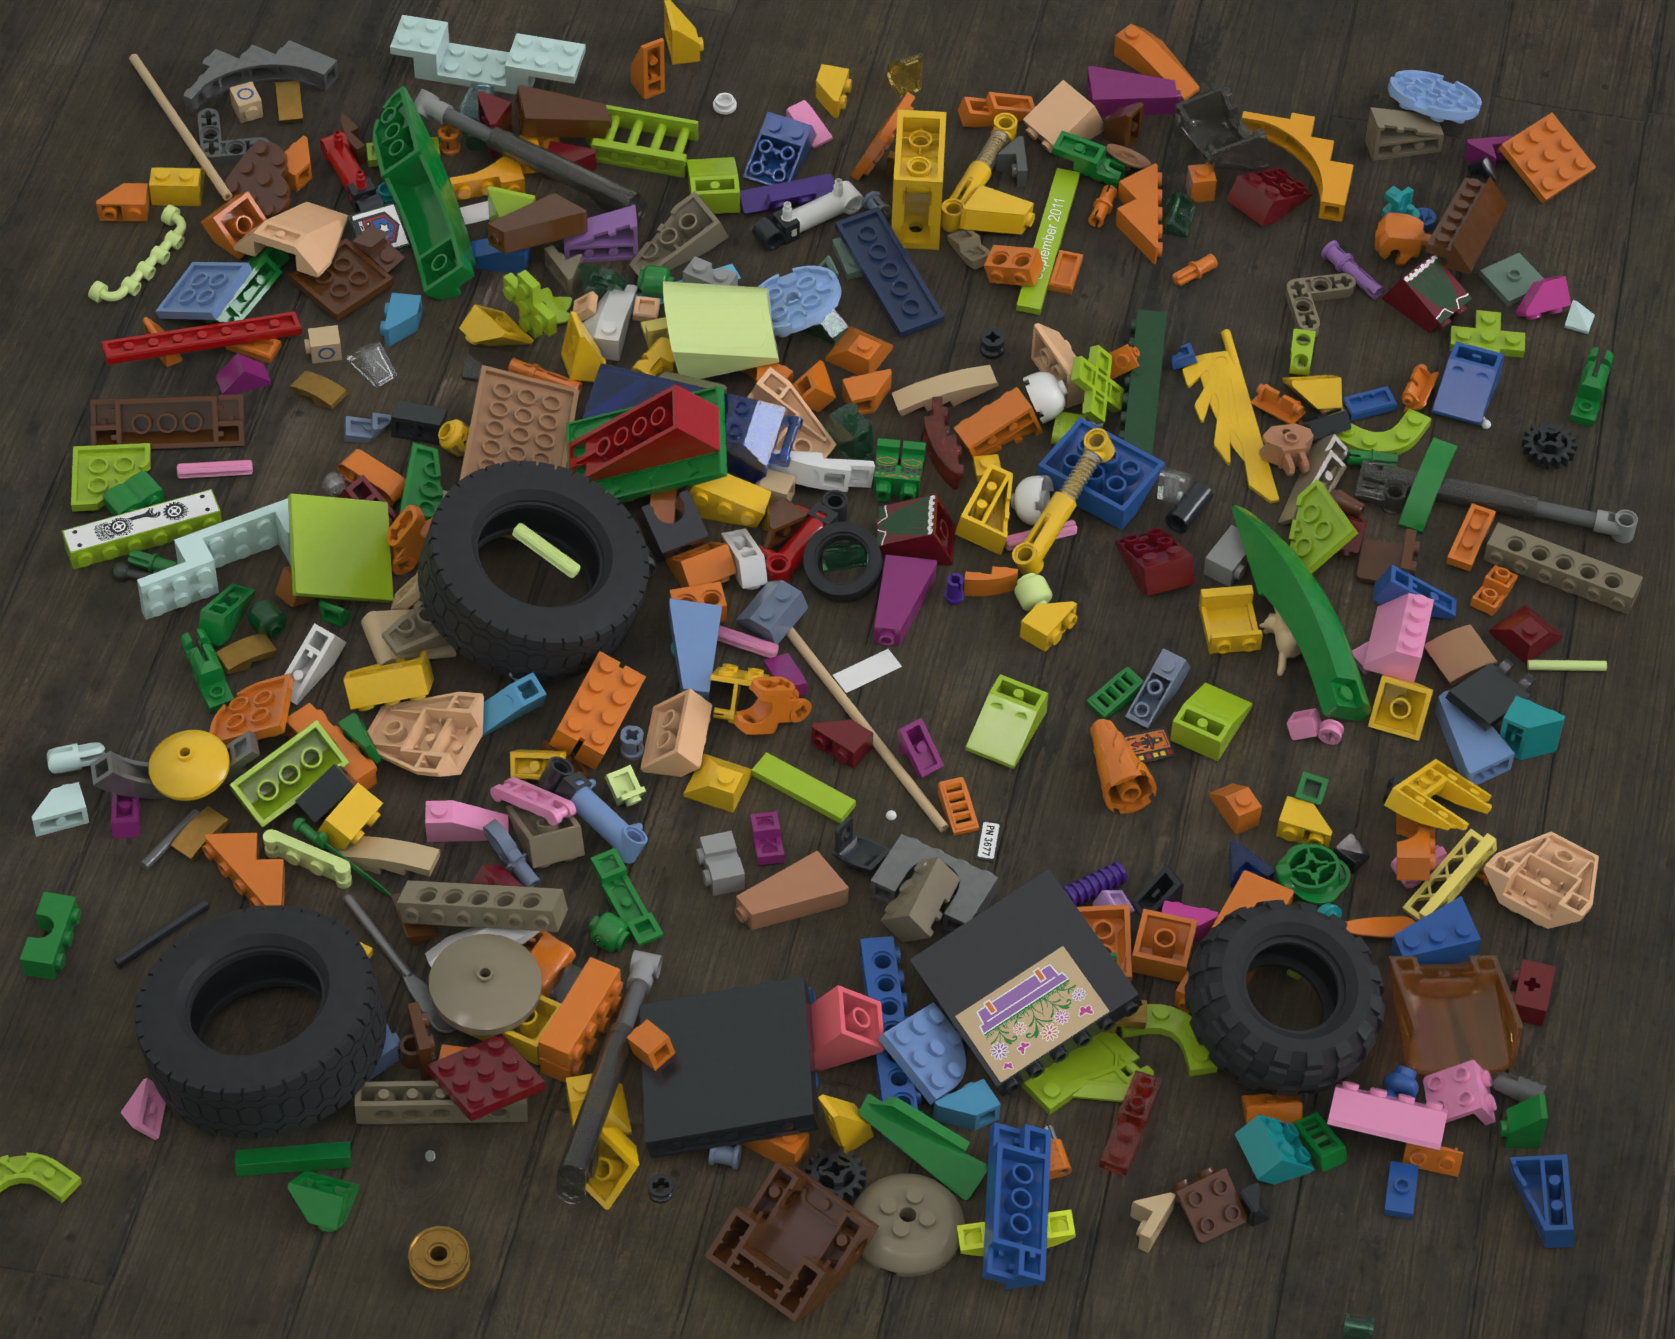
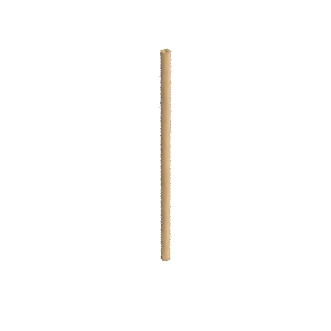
M132 54L129 57L130 62L225 201L230 200L232 194L141 59L137 54Z

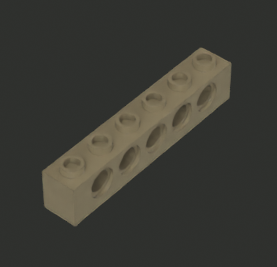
M1501 523L1496 525L1487 543L1484 560L1494 565L1501 566L1628 615L1639 594L1643 580L1642 576Z
M408 880L397 901L403 923L558 932L568 911L563 889Z
M435 1081L365 1082V1085L355 1095V1114L357 1124L528 1122V1097L470 1121Z

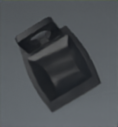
M847 817L835 830V851L832 855L859 872L873 873L883 863L891 850L877 841L853 834V818ZM847 827L846 834L844 836V841H842V833L844 829Z

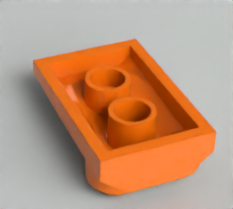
M1130 904L1077 907L1108 952L1117 953V964L1131 982Z

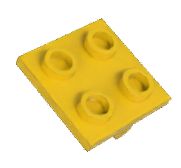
M722 664V667H718L711 674L710 680L733 683L734 689L730 710L715 707L713 718L728 720V723H733L739 712L737 711V704L741 685L750 686L754 678L770 677V675L764 674V670L758 668H748V671L738 670V666L733 664Z

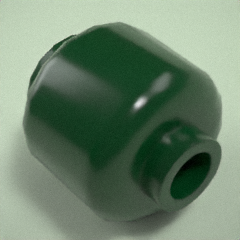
M260 600L251 606L248 622L257 634H266L268 638L277 637L283 632L287 623V617L276 602Z

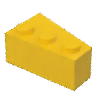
M992 463L988 465L960 517L955 532L956 535L998 555L1002 554L1008 536L1007 527L1010 514L1009 505L1013 473Z
M427 650L419 652L420 657L405 661L404 657H399L395 659L396 663L380 666L378 663L347 672L343 680L350 708L366 711L374 708V705L384 703L385 706H392L398 704L403 699L410 698L411 701L424 699L429 694L434 681Z

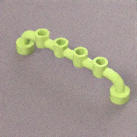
M169 204L164 209L161 221L169 226L176 224L177 227L174 231L170 230L166 234L164 241L152 249L150 256L137 265L135 272L130 277L124 278L121 287L117 291L109 292L106 284L96 281L91 286L88 297L99 303L102 300L112 302L121 300L128 293L136 296L141 289L139 281L142 278L148 281L151 280L156 272V268L153 266L157 262L165 265L170 258L168 250L171 247L179 250L184 244L185 238L182 235L186 231V222L180 216L179 208Z

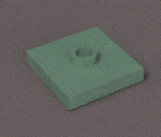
M1520 253L1480 270L1479 277L1507 307L1522 301L1534 281L1544 279Z

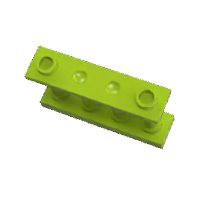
M606 105L608 114L612 116V126L608 128L604 139L593 138L591 149H597L598 163L685 178L687 154H683L687 140H698V121ZM618 127L631 129L627 144L613 141ZM641 131L655 134L650 148L637 146ZM664 135L678 138L673 152L660 150Z

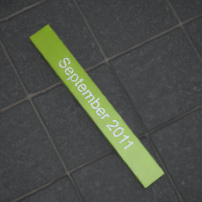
M1056 169L1033 247L1039 249L1044 267L1034 287L1022 286L1016 311L1036 315L1041 314L1048 290V283L1079 183L1080 172Z

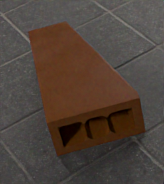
M518 85L514 105L521 136L605 138L608 128L612 126V116L608 114L606 104Z
M556 193L488 223L489 245L504 254L588 232L587 210Z

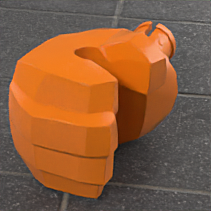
M1387 213L1378 223L1375 232V250L1384 259L1388 258L1392 250H1399L1396 254L1395 265L1402 267L1411 258L1419 257L1420 250L1422 248L1426 249L1432 234L1425 233L1423 231L1424 222L1414 216L1402 213Z

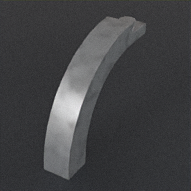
M248 730L226 745L230 757V768L226 779L220 786L242 776L247 772L246 764L260 756L255 733ZM109 751L90 764L93 785L100 789L127 797L146 799L168 798L154 787L149 775V762L128 759Z

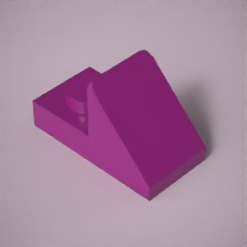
M1514 136L1467 139L1464 159L1471 163L1488 157L1495 167L1496 160H1507L1498 148Z
M922 718L897 729L899 754L908 755L918 778L924 777L944 766Z

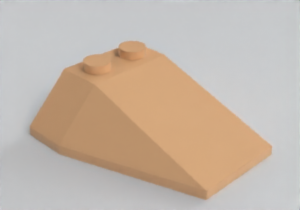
M771 367L756 383L752 392L732 417L728 418L725 422L726 448L735 454L769 467L772 450L823 453V457L827 458L837 445L791 382Z
M455 692L417 701L400 702L392 706L384 705L380 708L368 729V733L382 759L412 773L437 777L461 775L483 735L484 696L482 693Z
M1548 832L1496 853L1483 870L1500 904L1507 907L1510 911L1532 920L1536 925L1549 929L1581 921L1593 905L1599 856L1553 832Z

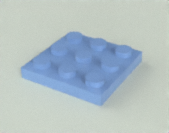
M192 262L155 312L160 319L216 320L229 301L233 299L241 285L245 283L246 278L252 272V268L249 263Z

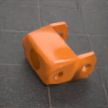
M540 931L533 936L534 938L526 941L523 946L533 955L540 968L542 980L541 995L551 999L571 971L572 961L576 954L569 945L559 941L547 931Z

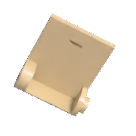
M412 609L371 611L363 617L361 621L362 628L376 663H379L380 666L396 663L395 659L399 657H404L405 661L420 657L419 652L421 651L395 656L382 638L383 632ZM451 645L427 650L429 659L456 656V651Z

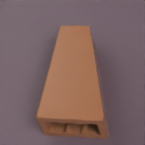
M816 851L737 895L735 914L741 923L745 922L751 930L844 906L848 904L849 887L821 854Z

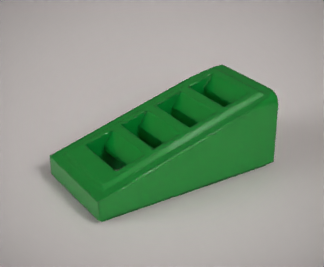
M1126 667L1092 695L1086 704L1102 719H1106L1135 700L1144 681L1129 667ZM1110 694L1116 699L1115 701L1109 696ZM1100 701H1105L1109 706L1106 708Z
M353 713L338 722L339 728L350 742H354L359 750L376 764L381 762V757L366 727L357 714Z
M1318 1112L1293 1122V1125L1299 1132L1300 1139L1323 1172L1347 1161L1346 1146ZM1314 1126H1318V1128L1313 1129L1309 1132L1306 1131Z

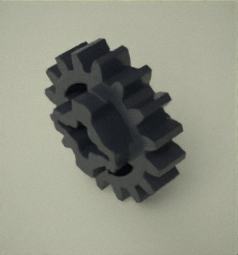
M1540 421L1539 427L1532 424L1530 430L1525 431L1521 447H1523L1522 453L1523 455H1528L1527 461L1535 460L1536 467L1543 464L1545 469L1548 470L1553 465L1557 470L1560 464L1566 467L1569 461L1574 460L1578 446L1575 443L1576 436H1570V429L1564 431L1562 429L1563 424H1559L1556 427L1553 421H1550L1549 425H1545L1543 421Z
M829 1146L828 1153L818 1150L817 1158L811 1156L809 1158V1165L805 1166L806 1174L841 1199H847L851 1203L854 1202V1194L861 1195L862 1187H866V1167L862 1166V1158L854 1159V1151L851 1150L846 1154L842 1146L838 1152L834 1151L832 1146Z

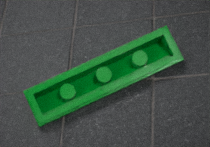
M350 1141L240 1149L235 1151L236 1177L304 1172L306 1170L352 1168Z

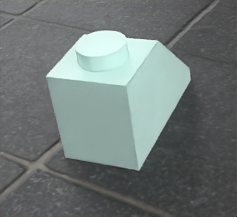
M79 782L65 784L49 792L32 815L36 837L89 823L87 808Z

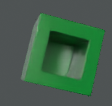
M1303 771L1300 774L1293 798L1314 803L1316 807L1321 806L1329 779Z

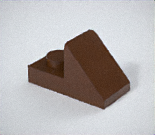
M369 226L352 243L390 274L404 262L405 257L388 242L389 234L386 231Z

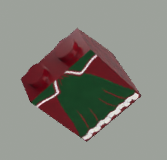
M1434 254L1404 276L1382 297L1387 304L1429 333L1437 327L1441 331L1451 322L1449 317L1452 315L1456 318L1468 309L1465 304L1472 299Z
M937 494L879 507V517L876 518L877 538L875 539L878 542L884 559L886 555L937 560V565H953L955 524Z

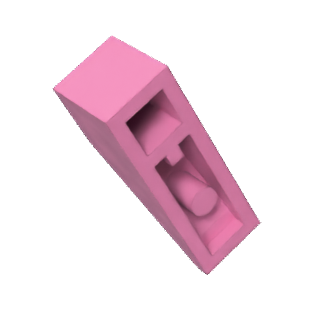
M453 800L426 801L425 825L427 842L488 841L484 834L483 826L496 819L509 833V816Z

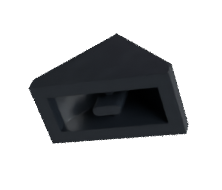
M1165 865L1131 903L1141 917L1143 909L1162 912L1164 900L1182 902L1184 884L1169 865Z

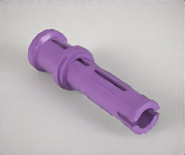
M1336 240L1329 242L1324 247L1321 257L1335 265V270L1352 275L1356 280V284L1373 300L1378 299L1382 295L1384 288L1354 262L1353 256L1350 253H1345L1339 247V243Z

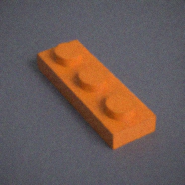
M1473 503L1471 504L1448 554L1446 564L1471 571L1493 523L1496 511Z

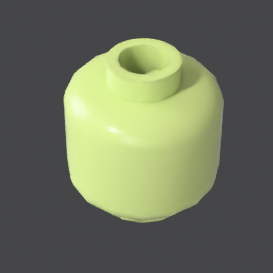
M1029 573L1017 580L1014 593L1023 610L1031 611L1036 605L1048 604L1052 599V591L1043 576Z

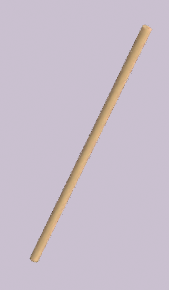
M792 627L786 634L792 644L850 718L873 732V747L937 829L940 832L946 831L949 827L946 821Z

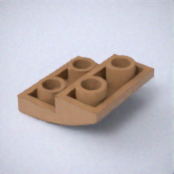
M1471 624L1451 630L1424 644L1426 652L1451 687L1475 674L1489 663H1492L1494 666L1498 665L1497 660Z

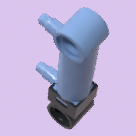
M557 756L552 757L539 777V785L546 791L572 801L576 807V813L612 846V849L616 848L622 861L629 864L634 863L648 840L647 835L642 831V824L634 823L628 825L591 790L596 786L594 779L588 780L580 771L574 773L572 764L566 759Z

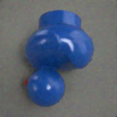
M1396 1065L1394 1072L1387 1074L1384 1078L1383 1085L1386 1088L1387 1095L1398 1098L1397 1094L1416 1097L1419 1090L1418 1083L1415 1080L1417 1072L1410 1068Z

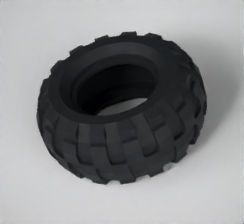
M1284 900L1257 902L1254 907L1251 906L1248 909L1241 907L1224 916L1223 920L1216 927L1210 929L1195 951L1188 967L1189 977L1184 986L1186 1009H1189V1014H1192V1019L1189 1023L1199 1045H1205L1210 1053L1208 1058L1221 1072L1226 1069L1238 1078L1237 1083L1249 1089L1256 1090L1260 1087L1269 1090L1271 1095L1289 1097L1295 1096L1300 1091L1302 1094H1315L1330 1089L1336 1082L1346 1080L1362 1064L1376 1044V1037L1383 1027L1385 1004L1382 1003L1381 995L1384 992V986L1378 966L1372 965L1370 960L1372 953L1361 936L1355 938L1346 929L1348 923L1335 914H1331L1329 917L1316 911V905L1296 901L1293 905L1285 904ZM1279 966L1290 969L1304 977L1312 985L1320 999L1322 1007L1321 1025L1309 1030L1295 1031L1280 1028L1266 1020L1256 1010L1250 1000L1246 987L1247 973L1260 967Z

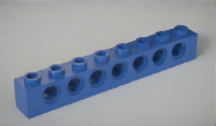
M893 936L860 939V961L865 996L881 1002L883 1031L886 1032L910 1017L904 1014V1010L908 1009L907 994L901 993L900 987L904 986L903 970H898L897 963H901L900 947H895ZM886 1049L881 1053L874 1054L880 1101L885 1102L888 1096L897 1097L918 1110L917 1104H921V1092L915 1087L897 1062H892L894 1059ZM885 1136V1142H892Z

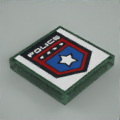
M395 202L349 215L348 219L356 238L369 226L386 231L389 234L388 242L398 251L411 248V242Z

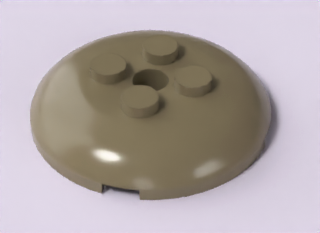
M899 1173L883 1177L865 1188L853 1205L855 1209L879 1225L878 1230L861 1255L864 1260L878 1270L883 1268L895 1272L896 1276L902 1277L926 1275L946 1265L958 1252L960 1245L957 1225H965L962 1208L951 1191L932 1178L913 1173ZM904 1217L905 1219H910L912 1221L905 1222L902 1220V1218Z

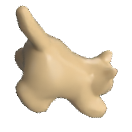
M1274 607L1276 613H1270L1264 623H1261L1259 626L1265 628L1263 630L1264 634L1273 633L1275 635L1279 651L1277 675L1281 676L1286 670L1287 658H1295L1302 654L1290 629Z

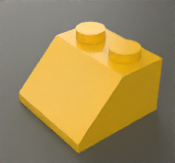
M151 168L149 188L152 205L201 206L205 176L204 169Z
M357 783L325 819L317 832L319 834L322 831L326 833L330 840V846L345 850L350 843L355 846L365 834L362 831L367 824L371 827L381 814L377 811L383 803Z

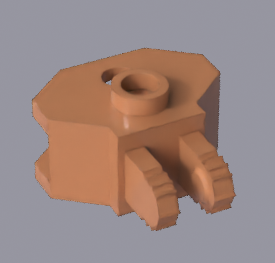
M1298 424L1272 426L1263 434L1262 439L1265 445L1260 449L1259 454L1262 460L1277 465L1279 469L1283 468L1288 476L1295 473V467L1297 466L1301 473L1307 474L1310 471L1307 456L1310 454L1314 435L1311 429Z

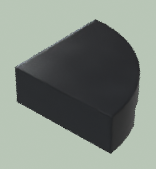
M1488 157L1473 161L1467 166L1474 175L1479 174L1485 177L1487 181L1489 177L1493 181L1500 177Z

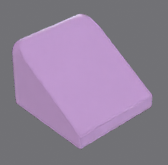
M1102 890L1093 902V906L1130 904V914L1135 911L1122 890Z

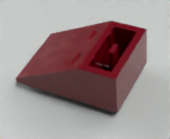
M1275 168L1239 175L1227 201L1261 226L1279 221L1312 197L1313 193L1306 188L1304 183L1288 176L1289 173L1286 170Z
M1152 528L1146 533L1139 535L1130 534L1125 536L1124 539L1115 541L1135 583L1147 596L1195 583L1192 555L1163 528Z

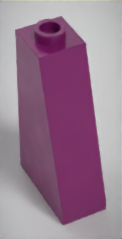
M1088 66L1087 90L1089 102L1096 107L1100 116L1112 115L1121 107L1139 102L1144 104L1143 115L1176 114V106L1181 104V92L1176 90L1175 80Z
M894 555L885 556L874 626V643L900 646L936 580L937 560Z

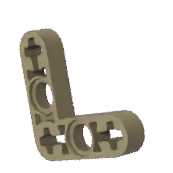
M1340 273L1290 280L1287 283L1285 294L1296 329L1316 331V337L1319 333L1320 320L1314 301L1350 297L1355 292V278L1350 274ZM1322 285L1327 289L1319 291L1315 289V286ZM1298 306H1305V307H1307L1309 310H1308V311H1305V312H1302V311H1299V310L1297 309V307H1298ZM1306 320H1308V325L1310 328H1308V326L1305 325Z

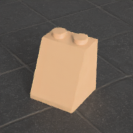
M1064 80L1023 119L1027 126L1025 131L1034 140L1040 139L1042 141L1041 145L1049 153H1052V148L1061 131L1087 140L1104 131V122L1096 107Z

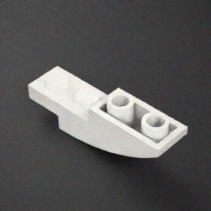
M772 450L769 469L795 476V483L823 490L848 492V487L871 488L875 464L874 461L828 459L823 457V453Z

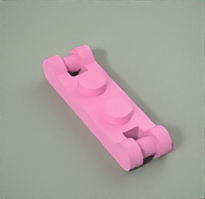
M511 777L505 780L503 785L498 784L490 789V794L496 802L502 800L509 802L519 808L546 818L552 826L562 822L564 817L569 818L576 814V807L572 801L516 777Z

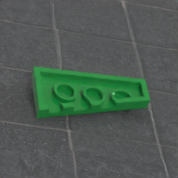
M417 443L412 444L398 516L408 505H415L421 508L425 521L433 517L444 496L443 487L440 484L441 471L438 449Z

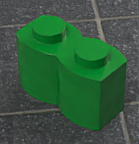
M146 471L133 475L125 483L110 488L102 495L104 506L112 516L160 504L165 501L163 490Z

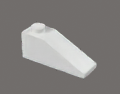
M747 529L721 533L723 543L728 544L737 571L735 576L741 587L754 590L761 585L767 584L764 554Z
M315 623L284 674L290 673L294 679L291 702L296 705L334 665L347 643Z

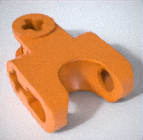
M408 505L392 523L387 532V542L391 548L392 571L397 575L411 572L419 562L420 553L432 518L425 521L419 506Z
M757 677L753 679L749 689L755 693L758 699L750 708L739 711L733 723L745 734H773L779 723H797L804 720L811 712L812 705L807 699L799 698V692L790 680L783 677Z

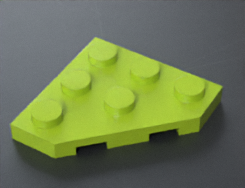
M150 443L74 446L71 492L72 512L99 510L104 506L102 495L118 484L125 483L130 477L139 472L149 471L151 469Z
M1318 479L1298 495L1296 520H1292L1289 540H1291L1290 548L1299 556L1311 573L1316 571L1358 534L1331 494Z

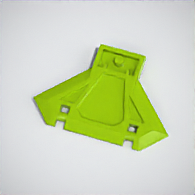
M1100 1032L1092 1038L1089 1044L1082 1048L1077 1047L1068 1054L1066 1059L1059 1063H1053L1045 1068L1043 1074L1034 1079L1030 1078L1021 1084V1087L1049 1115L1073 1098L1152 1105L1154 1071L1148 1065L1140 1069L1135 1064L1140 1057L1116 1033ZM1127 1071L1130 1076L1127 1077L1123 1072Z

